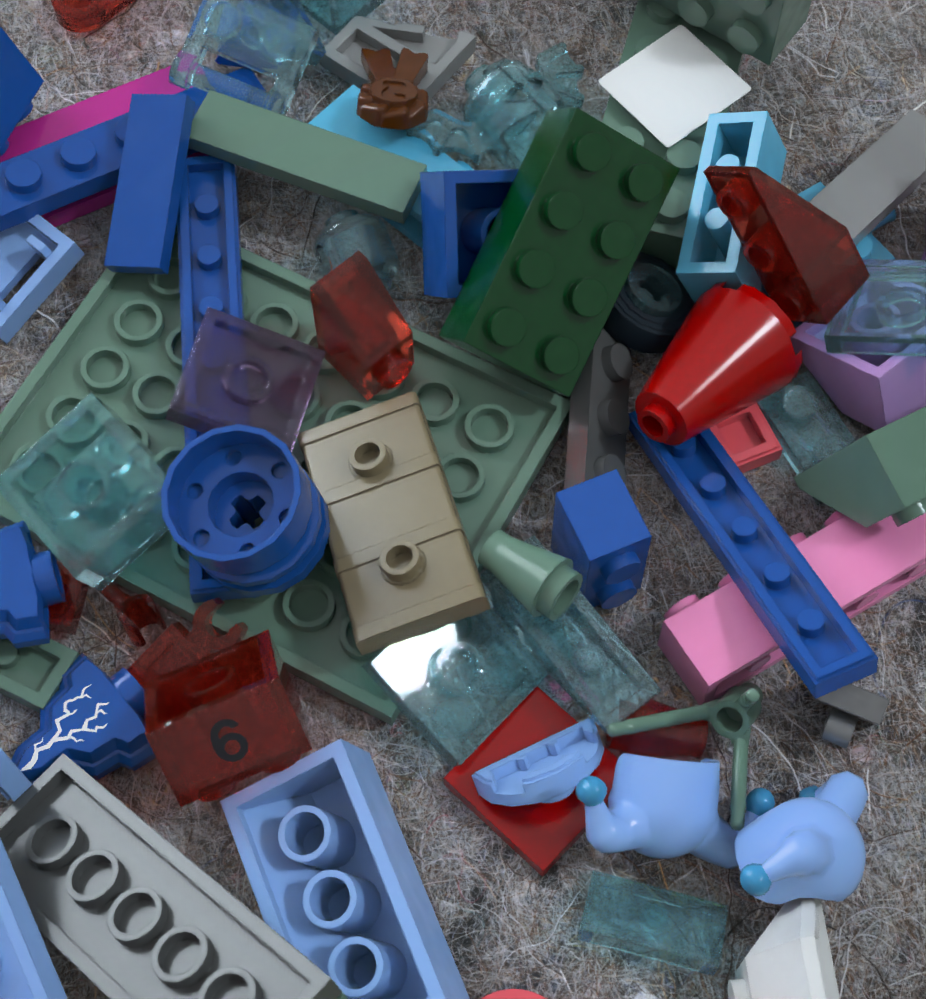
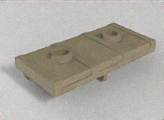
M408 392L303 431L297 435L309 477L317 486L328 506L330 522L328 544L353 628L352 632L355 643L362 656L491 609L427 418L416 392Z

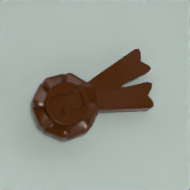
M404 47L401 49L397 67L394 68L391 52L388 48L378 51L362 48L361 62L371 83H365L361 86L357 101V115L375 127L405 130L425 123L428 118L429 96L424 89H418L417 86L427 73L428 54L413 53L410 49Z

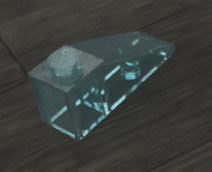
M535 535L524 541L545 549ZM488 569L481 573V580L490 607L522 647L606 734H608L607 726L609 724L626 720L660 694L661 689L580 590L566 612L558 619L552 621L544 615L533 617Z

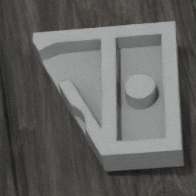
M354 16L320 51L321 65L341 79L361 89L362 84L371 83L361 62L362 48L374 51L388 48L391 52L394 68L397 67L401 49L404 47L410 49L413 53L428 54L427 73L417 88L424 89L428 93L429 101L476 51V36L465 31H458L457 39L425 35V26L409 23L392 25L383 22L381 19Z

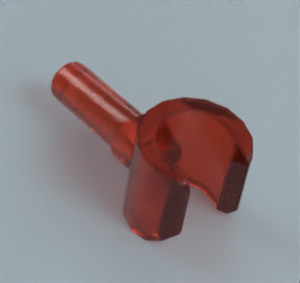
M99 573L92 578L91 585L114 605V608L117 610V618L133 645L143 647L147 644L140 632L143 627L150 624H158L163 630L167 628L166 622L150 595L137 594L130 596Z

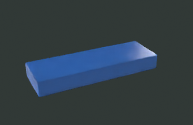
M132 94L104 266L112 272L165 275L169 273L195 102L188 95Z

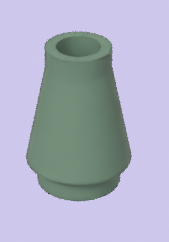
M503 530L494 532L487 539L479 553L478 563L488 569L533 617L544 615L552 621L561 617L575 600L583 582L582 574L573 569L572 559L516 539Z

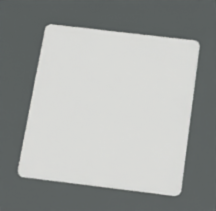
M678 25L599 79V84L665 147L673 146L706 123L709 114L720 113L751 91V87L683 25Z

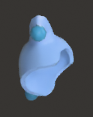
M623 753L618 758L615 766L613 784L608 796V807L604 802L607 786L598 777H584L575 788L577 798L585 806L587 841L601 853L613 854L634 850L642 855L656 859L676 858L690 853L695 857L726 869L739 867L736 861L734 845L738 831L732 829L730 824L718 813L720 761L704 758L700 762ZM760 787L749 792L746 797L744 827L774 808V796L769 790Z
M849 771L833 774L821 787L815 785L806 787L800 791L798 798L790 799L772 808L738 831L734 842L735 854L741 871L740 883L746 893L769 904H783L798 898H818L840 902L849 897L862 880L866 863L864 840L856 825L868 799L863 778Z

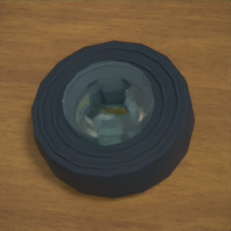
M640 252L603 328L626 347L642 353L662 354L668 348L695 303L676 275L674 267L658 257Z

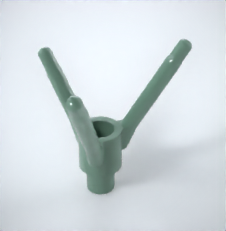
M748 682L741 686H734L721 699L701 705L611 723L607 726L608 735L616 737L699 720L711 722L715 731L721 736L729 738L733 745L730 826L736 831L744 827L748 746L751 726L761 713V702L763 700L762 690L756 684Z

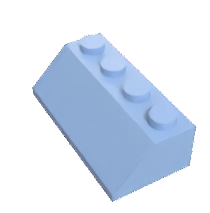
M340 738L220 801L264 922L332 978L348 999H470L369 752Z

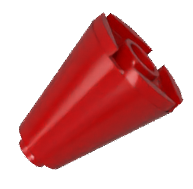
M726 282L716 283L699 296L636 398L635 410L638 424L649 438L668 445H679L781 390L797 376L803 357L802 350L795 356L790 340L796 333V330L790 318L774 300L755 287L742 284L737 290L723 288Z

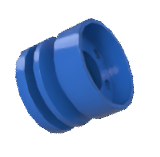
M242 424L211 429L187 443L169 465L161 489L162 518L174 541L193 557L212 578L228 590L254 597L281 593L305 579L323 557L330 533L328 506L317 486L301 467L288 446L267 430ZM261 517L263 522L260 526L253 529L250 525L254 520Z

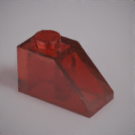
M358 250L309 289L319 353L367 400H370L383 388L389 390L399 385L410 373L412 365H414L413 332L367 257Z

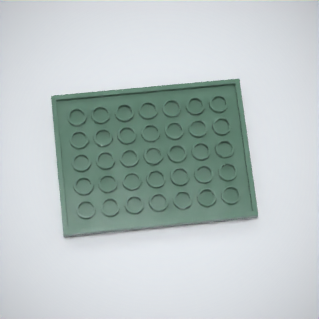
M176 222L168 275L112 272L106 268L1 412L0 523L10 526L25 521L29 528L31 539L392 726L451 623L362 656L355 643L352 632L353 628L340 582L336 576L328 541L323 557L308 576L281 593L244 599L193 603L190 596L189 554L174 541L162 518L161 489L169 465L185 447L178 227ZM241 247L250 426L265 429L284 442L309 476L304 455L297 438L299 433L408 392H416L427 418L480 574L484 567L478 563V557L483 545L497 530L505 532L569 421L570 400ZM261 517L255 520V528L263 522Z

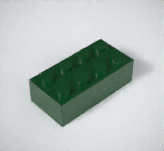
M577 107L548 110L438 336L546 390L570 397L680 168Z

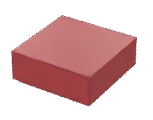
M757 403L710 428L742 473L780 459L783 448Z

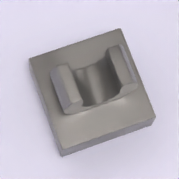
M852 684L815 699L813 697V700L831 707L819 738L847 748L858 718L873 725H880L890 700Z

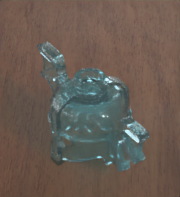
M560 42L537 55L535 62L536 71L519 60L503 58L491 65H482L470 74L465 83V91L469 96L463 108L464 121L456 119L441 110L432 109L428 111L426 122L407 129L406 135L409 137L415 136L425 141L435 156L445 152H458L470 157L475 164H480L484 154L489 151L506 169H519L548 110L566 109L569 107L582 108L585 96L578 91L577 82L582 79L584 66L573 62L569 57L567 45L564 42Z

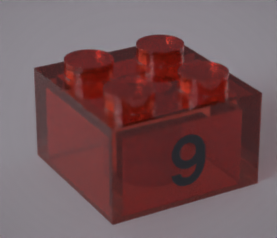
M265 630L144 683L145 736L180 807L198 799L201 802L219 799L232 791L237 782L262 771L265 773L283 771L295 764L303 753L312 750L300 697L269 630Z

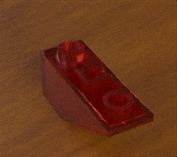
M708 166L703 171L716 195L718 207L729 219L743 246L745 258L754 267L769 298L778 304L791 321L827 325L870 277L846 226L757 167Z

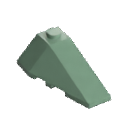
M926 406L863 436L793 477L800 490L866 528L889 516H892L896 526L899 527L925 514Z

